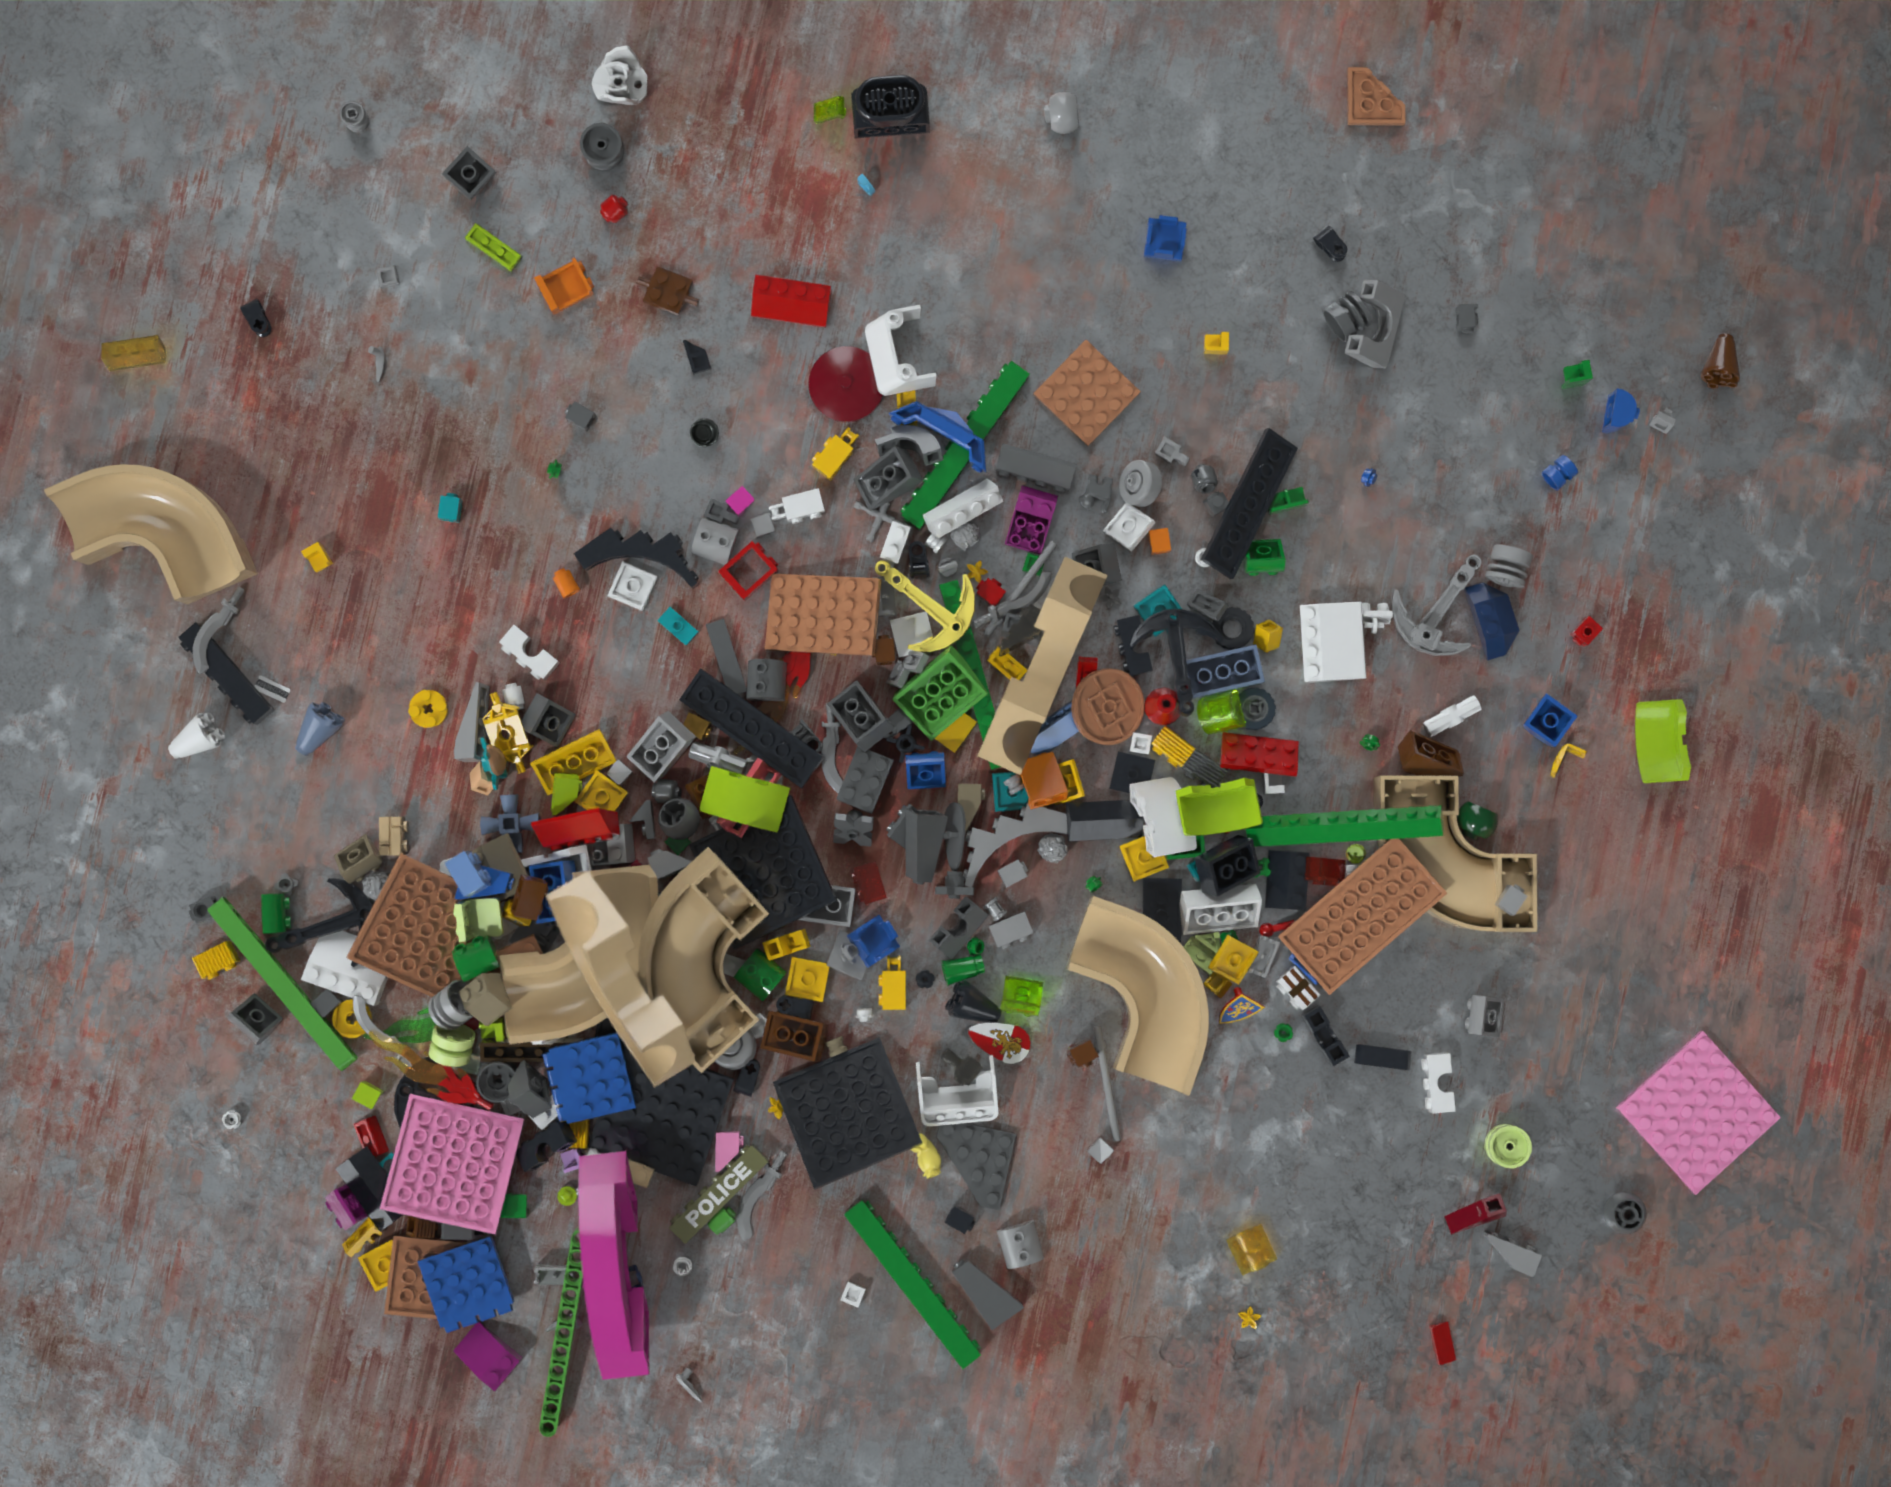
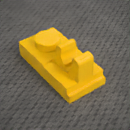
M1000 646L987 659L993 667L1009 680L1012 677L1020 680L1028 671Z
M370 1217L342 1244L348 1256L352 1257L355 1253L360 1252L366 1241L373 1244L375 1241L371 1237L372 1234L382 1235V1232L379 1231Z

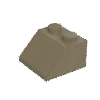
M482 973L459 991L464 1009L485 1026H489L512 1008L500 973Z

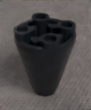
M968 981L956 982L953 988L954 994L952 999H949L945 1006L949 1016L978 1022H998L1002 1010Z

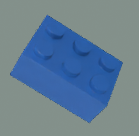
M574 860L529 866L530 876L541 878L547 883V895L572 881V873L576 872ZM546 896L543 898V910L541 915H538L536 924L556 921Z

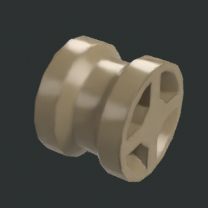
M843 1036L825 1042L826 1047L830 1050V1057L848 1050L847 1046L843 1044Z

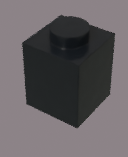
M955 1204L945 1219L947 1225L963 1234L967 1230L971 1232L976 1222L973 1220V1214Z

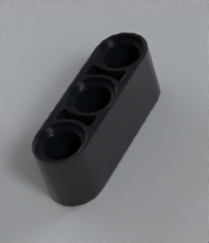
M1356 1044L1354 1063L1410 1070L1412 1051Z

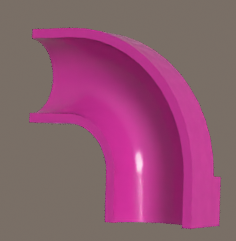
M622 1151L579 1156L578 1205L582 1272L589 1325L602 1380L650 1375L649 1307L644 1287L632 1288L627 1259L626 1233L638 1231V1200L627 1153Z

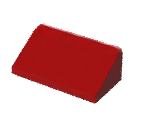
M375 1115L353 1124L362 1149L368 1146L375 1157L389 1151Z
M1449 1322L1429 1325L1437 1364L1440 1366L1455 1361L1456 1356Z

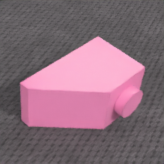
M741 1131L716 1132L715 1172L723 1169L740 1152V1148H744V1136H740Z

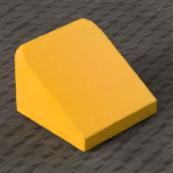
M1213 971L1203 985L1219 998H1222L1232 986V983L1227 978Z

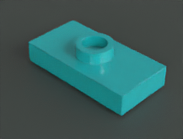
M671 607L657 620L685 646L699 633Z

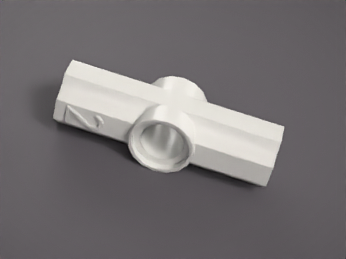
M1473 695L1458 704H1453L1440 711V714L1423 722L1426 732L1432 737L1447 728L1450 729L1463 722L1465 718L1482 710L1478 699Z

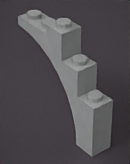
M1027 803L1026 807L1022 806L1019 817H1022V821L999 815L998 819H994L992 826L995 833L973 827L971 831L967 830L965 841L968 842L967 846L973 847L974 850L969 851L967 862L970 865L968 870L964 869L963 872L964 885L972 887L978 871L987 858L996 849L1016 837L1034 832L1052 831L1067 834L1066 814L1044 807L1030 810Z

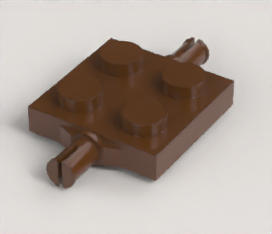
M658 266L650 280L640 276L637 279L636 284L647 287L643 302L677 316H679L682 307L686 303L698 306L700 299L689 296V290L693 283L692 279Z

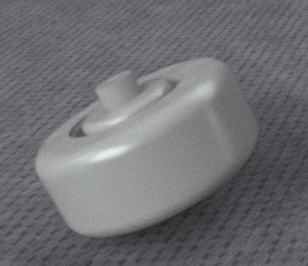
M1144 460L1130 462L1124 468L1119 481V491L1122 499L1126 503L1138 507H1146L1152 504L1158 497L1162 486V476L1159 468L1154 463Z
M748 1030L719 1056L715 1062L728 1070H738L748 1064L754 1058L757 1049L753 1033Z

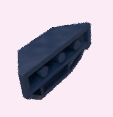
M1483 582L1464 588L1486 660L1506 655L1520 631L1508 594Z

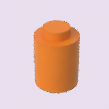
M562 568L554 573L553 581L563 599L569 598L580 591L569 569L565 570Z

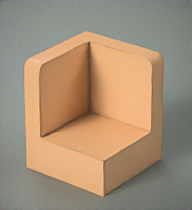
M480 761L470 772L471 790L489 795L493 790L492 774L490 771L484 772L482 762Z

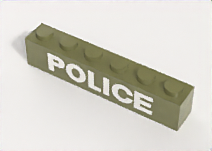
M754 1144L750 1147L746 1145L739 1152L741 1156L737 1160L733 1158L725 1166L727 1170L723 1174L719 1172L712 1179L714 1183L709 1188L704 1186L698 1192L700 1197L695 1202L691 1199L684 1206L686 1211L682 1215L677 1213L670 1220L672 1225L669 1228L684 1244L768 1163L769 1159Z

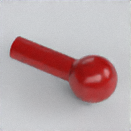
M1293 919L1274 925L1263 923L1259 928V933L1269 938L1274 932L1287 929L1295 921Z

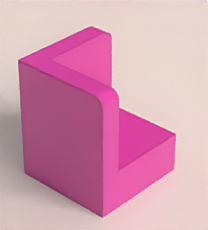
M741 486L726 500V503L741 517L745 513L744 510L755 499Z

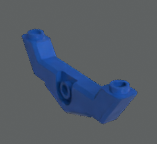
M915 401L889 413L891 416L890 420L897 425L901 423L907 425L917 420L968 450L969 461L972 464L971 468L979 473L982 471L987 473L985 442L980 437L974 435L973 431L957 412L927 407Z

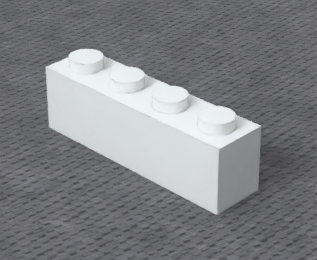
M985 479L925 513L923 517L928 530L937 538H940L1002 503L1003 499L998 486L989 479Z

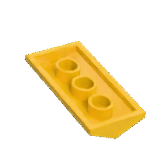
M598 729L530 762L547 795L553 793L554 773L578 774L579 780L595 773L596 770L599 771L615 763L617 760L601 730Z

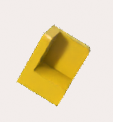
M1221 332L1220 335L1206 334L1204 336V354L1228 353L1229 332Z
M319 542L301 551L317 573L333 564L323 545Z
M1270 619L1257 624L1253 644L1266 653L1279 648L1283 627Z

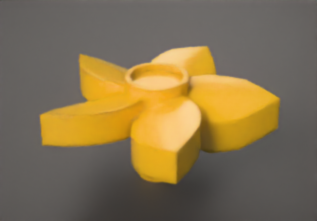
M981 560L975 566L967 564L968 569L971 571L967 575L969 579L975 577V580L980 583L981 575L988 573L986 569H981Z
M771 1097L770 1103L772 1106L768 1108V1112L774 1113L777 1119H781L784 1110L778 1098L776 1101Z
M1251 1306L1247 1309V1313H1238L1240 1318L1243 1319L1242 1328L1250 1325L1256 1329L1255 1320L1262 1316L1260 1314H1253Z

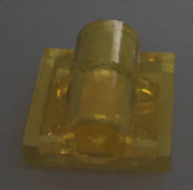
M1261 1223L1226 1239L1242 1276L1249 1272L1261 1270L1268 1266L1269 1263L1278 1260Z

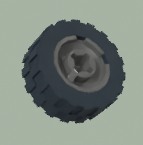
M1255 687L1244 690L1234 700L1232 709L1236 722L1247 730H1259L1268 726L1276 714L1274 698L1272 699L1271 694L1267 693L1264 689ZM1251 706H1257V712L1252 713Z

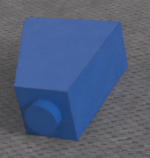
M480 865L491 876V880H489L491 886L472 897H464L458 887L454 899L463 900L508 893L509 890H512L515 879L512 873Z

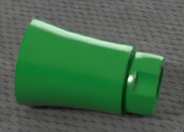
M981 955L941 960L947 986L985 973V966Z

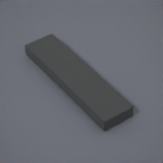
M721 619L705 624L725 685L738 695L747 692L725 620Z

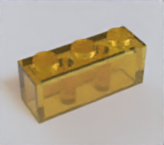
M158 335L102 343L101 360L109 371L166 363V347Z

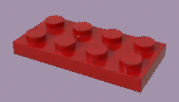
M1223 732L1221 737L1220 768L1297 777L1299 741Z

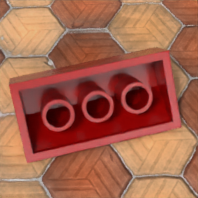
M755 274L751 317L826 328L832 292L831 286Z
M602 808L531 822V827L542 846L551 848V851L563 850L562 847L564 846L569 848L579 846V843L583 842L585 844L596 843L597 839L604 841L612 840L613 836L620 835L618 812Z

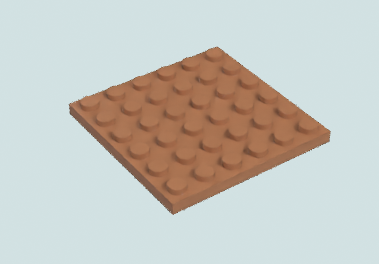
M401 853L346 958L431 997L444 989L452 981L462 980L456 968L452 950L458 944L463 943L466 945L471 943L475 937L467 942H459L456 934L457 922L453 910L454 904L461 900L454 899L458 886L453 877ZM483 896V897H476V898H491V897H490V896Z

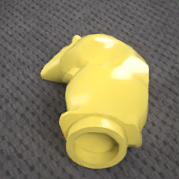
M919 1133L923 1144L910 1150L917 1153V1162L920 1169L924 1172L923 1177L926 1176L927 1179H930L941 1173V1157L932 1142L924 1134Z

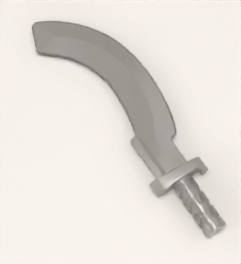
M1042 572L1036 586L1024 597L1012 602L1005 601L996 607L993 605L988 607L989 613L973 621L974 627L978 628L989 621L994 625L998 622V617L1007 613L1016 614L1033 605L1045 592L1052 572Z
M241 587L237 588L229 602L225 598L222 600L221 604L224 607L220 613L213 614L197 633L193 644V661L199 674L209 669L206 650L211 637L222 625H227L233 613L237 615L239 611L235 605L245 591Z
M826 703L828 723L821 722L822 727H826L827 737L822 742L821 754L824 758L821 763L827 782L839 793L843 780L836 769L835 749L836 744L839 743L838 727H841V723L835 722L834 713Z
M354 995L353 1010L362 1029L376 1042L395 1051L398 1054L395 1057L398 1061L403 1058L411 1066L418 1063L407 1052L410 1049L408 1045L404 1046L394 1036L385 1034L373 1024L366 1011V1000Z
M782 1150L771 1167L768 1163L765 1165L764 1168L767 1172L764 1177L757 1179L749 1187L740 1202L737 1212V1227L743 1241L753 1236L750 1217L756 1201L766 1190L769 1191L776 1178L780 1179L782 1176L778 1170L787 1156V1153Z

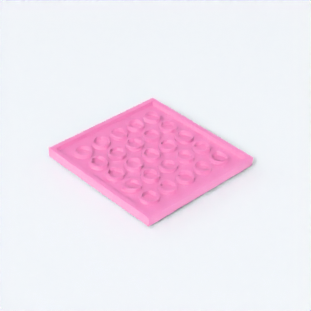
M1704 1031L1696 1034L1616 1107L1694 1195H1697L1781 1118Z
M410 1094L380 1209L496 1235L524 1119Z

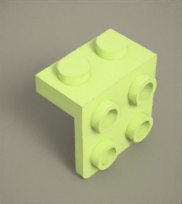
M499 898L463 899L454 904L453 912L456 917V934L459 942H467L477 936L485 937L489 935L494 937L504 934Z

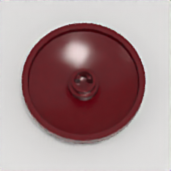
M852 346L833 348L821 355L811 369L808 382L811 399L815 407L831 420L842 423L860 421L872 414L883 398V395L877 389L870 354L860 348Z

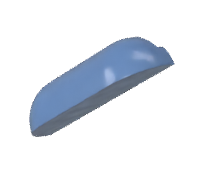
M1072 702L1066 704L1045 719L1033 744L1031 753H1048L1079 732L1072 717Z

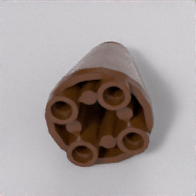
M1720 334L1701 371V379L1707 383L1708 388H1735L1738 386L1740 381L1735 341L1733 340L1734 337L1730 334Z

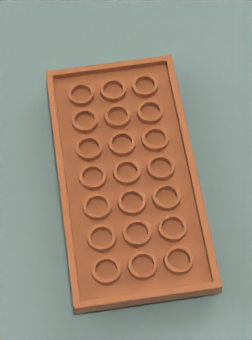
M1389 839L1278 935V938L1330 995L1448 893L1400 839Z

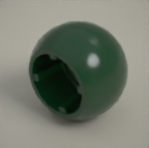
M1467 801L1459 808L1457 823L1458 827L1463 829L1461 834L1477 841L1479 836L1487 839L1494 834L1498 826V815Z

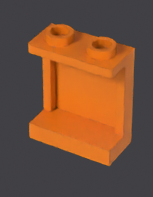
M575 257L572 258V262L543 277L541 274L534 277L553 315L594 295L592 291L594 285L590 277L586 278L583 272L586 269L581 260L577 262Z
M1043 752L1035 757H1028L1020 776L1029 798L1028 805L1030 810L1067 800L1068 789L1054 752Z

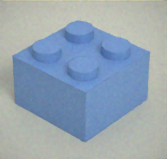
M463 851L444 863L464 897H472L491 886L489 881L491 876L486 869L483 870L481 868L479 856L476 853L473 854L472 851Z

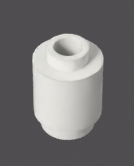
M516 683L505 685L506 689L502 690L505 704L520 707L519 710L524 709L523 704H525L521 686H517Z

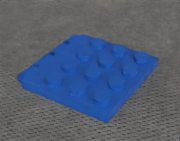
M617 1032L551 1047L549 1052L542 1054L545 1067L553 1066V1069L547 1070L550 1086L558 1085V1087L551 1089L555 1105H563L556 1107L559 1121L566 1120L567 1124L636 1108Z
M492 1235L417 1261L440 1328L444 1327L446 1333L460 1329L459 1321L463 1328L478 1323L477 1315H479L481 1321L496 1317L495 1309H497L499 1315L513 1311L512 1303L515 1301Z

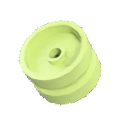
M435 1025L428 1055L435 1062L445 1066L459 1067L467 1065L471 1060L476 1034L473 1029L466 1025H461L452 1031L444 1030Z
M1511 1124L1494 1126L1485 1138L1484 1148L1487 1156L1492 1162L1505 1168L1522 1166L1528 1161L1532 1153V1143L1528 1134L1523 1129Z

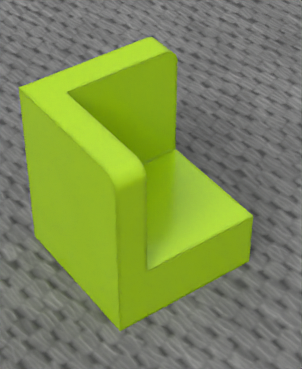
M503 1017L498 1018L489 1026H485L479 1021L481 1038L496 1037V1042L504 1041Z
M364 1080L360 1082L352 1100L369 1109H373L379 1097L385 1091Z

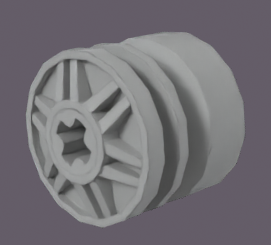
M1500 544L1494 545L1490 558L1498 562V564H1489L1487 568L1491 571H1487L1485 577L1502 586L1523 588L1526 582L1522 579L1527 578L1528 575L1520 570V568H1530L1533 555L1519 548Z
M452 981L430 999L428 1004L429 1014L440 1028L448 1031L456 1030L474 1017L464 1009L459 991L469 984L467 981Z

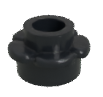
M922 970L916 975L917 985L920 988H930L933 985L935 977L929 970Z

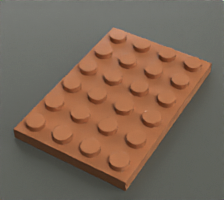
M791 574L772 575L765 650L875 656L882 579Z

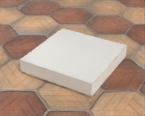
M1125 503L1104 528L1103 532L1132 552L1156 522L1133 505Z
M622 561L607 596L644 611L658 576Z
M926 611L890 620L899 658L908 656L909 651H914L908 649V645L922 642L933 636Z

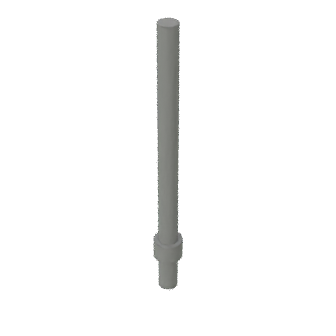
M1050 541L1008 598V602L1019 598L1057 544ZM1005 614L998 617L996 624L990 623L983 633L990 637L996 627L1000 626L1004 621Z
M1101 1026L1093 1027L1096 1039L1094 1045L1099 1056L1113 1141H1120L1118 1120L1105 1052L1107 1048L1106 1041L1103 1040Z

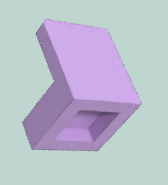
M580 1148L560 1153L565 1167L563 1169L564 1173L579 1169V1156H582Z

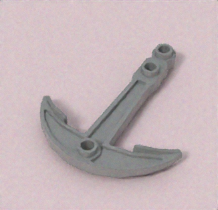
M1473 554L1466 558L1465 564L1460 566L1450 580V585L1420 623L1434 629L1436 628L1459 592L1466 587L1474 576V570L1481 566L1482 561L1478 555ZM1474 560L1475 566H1471L1469 561ZM1459 575H1463V576H1464V581H1463V582L1459 581V579H1458V576H1459ZM1394 591L1392 612L1395 626L1405 642L1411 647L1433 656H1450L1462 652L1471 646V643L1439 641L1436 649L1431 651L1411 642L1413 637L1410 635L1415 624L1407 617L1409 613L1401 601L1399 591ZM1424 632L1423 637L1428 639L1429 633Z

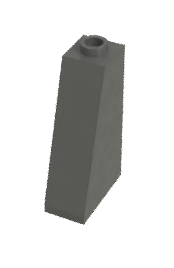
M906 809V876L913 879L912 882L923 885L924 882H932L948 819V816L938 811Z
M961 1259L953 1265V1275L991 1330H994L1024 1308L1023 1304L969 1259L965 1261Z

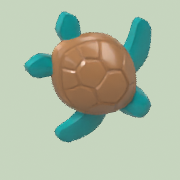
M481 737L480 740L484 749L483 757H481L484 772L490 771L493 789L498 790L499 778L504 779L508 776V772L505 769L506 759L500 749L487 743L485 738Z

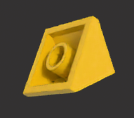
M1072 759L1058 764L1068 789L1067 800L1057 802L1055 805L1084 797L1085 794L1075 760Z

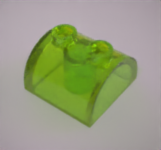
M1238 689L1203 697L1198 700L1197 716L1206 734L1213 735L1246 727Z
M1006 975L1000 1010L1006 1013H1020L1027 1017H1038L1043 982Z

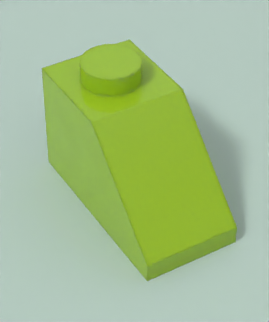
M554 773L551 803L552 815H557L578 798V792L582 791V781H579L578 774Z

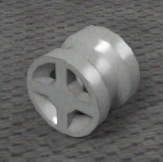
M1019 774L1003 782L1010 789V795L1025 788Z

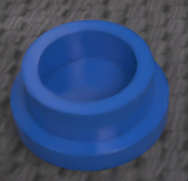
M1366 468L1363 472L1361 482L1366 487L1376 482V470Z

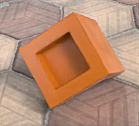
M1168 528L1149 530L1148 539L1151 555L1171 552Z

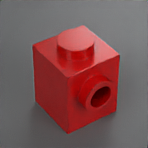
M987 578L986 581L981 580L975 588L978 590L976 595L994 607L997 606L1006 594V591L1001 588L1002 584L994 578L992 580Z
M1587 616L1570 635L1573 637L1572 640L1575 644L1585 647L1604 628L1593 618Z

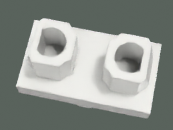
M1362 603L1364 627L1371 628V632L1376 634L1377 628H1384V624H1390L1393 612L1389 611L1388 603L1377 604V611H1370V604Z

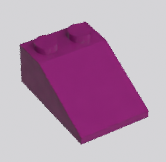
M347 1184L335 1189L325 1197L327 1208L334 1212L337 1217L335 1220L338 1226L344 1228V1230L349 1229L369 1216Z
M480 1321L472 1327L453 1350L467 1367L494 1392L523 1358Z

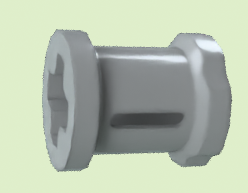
M997 897L983 906V909H987L993 917L994 922L1007 913L997 902Z

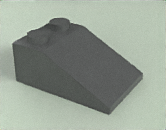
M894 446L853 479L870 511L911 491L923 481L908 451Z

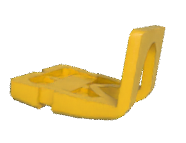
M1565 744L1553 762L1550 776L1555 778L1566 752L1585 758L1587 751L1572 744Z

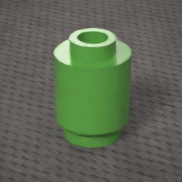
M723 1206L707 1224L718 1235L726 1231L736 1221V1213L732 1208Z

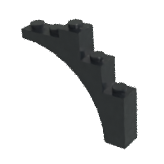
M609 528L574 553L586 571L614 559L642 558L658 562L672 569L692 589L699 586L697 583L699 578L693 570L689 571L685 565L688 562L682 554L677 555L683 551L681 547L683 544L682 540L677 534L673 536L671 532L652 545L651 543L654 540L648 532L644 534L640 530L622 542L624 538L618 529L614 531L612 528Z

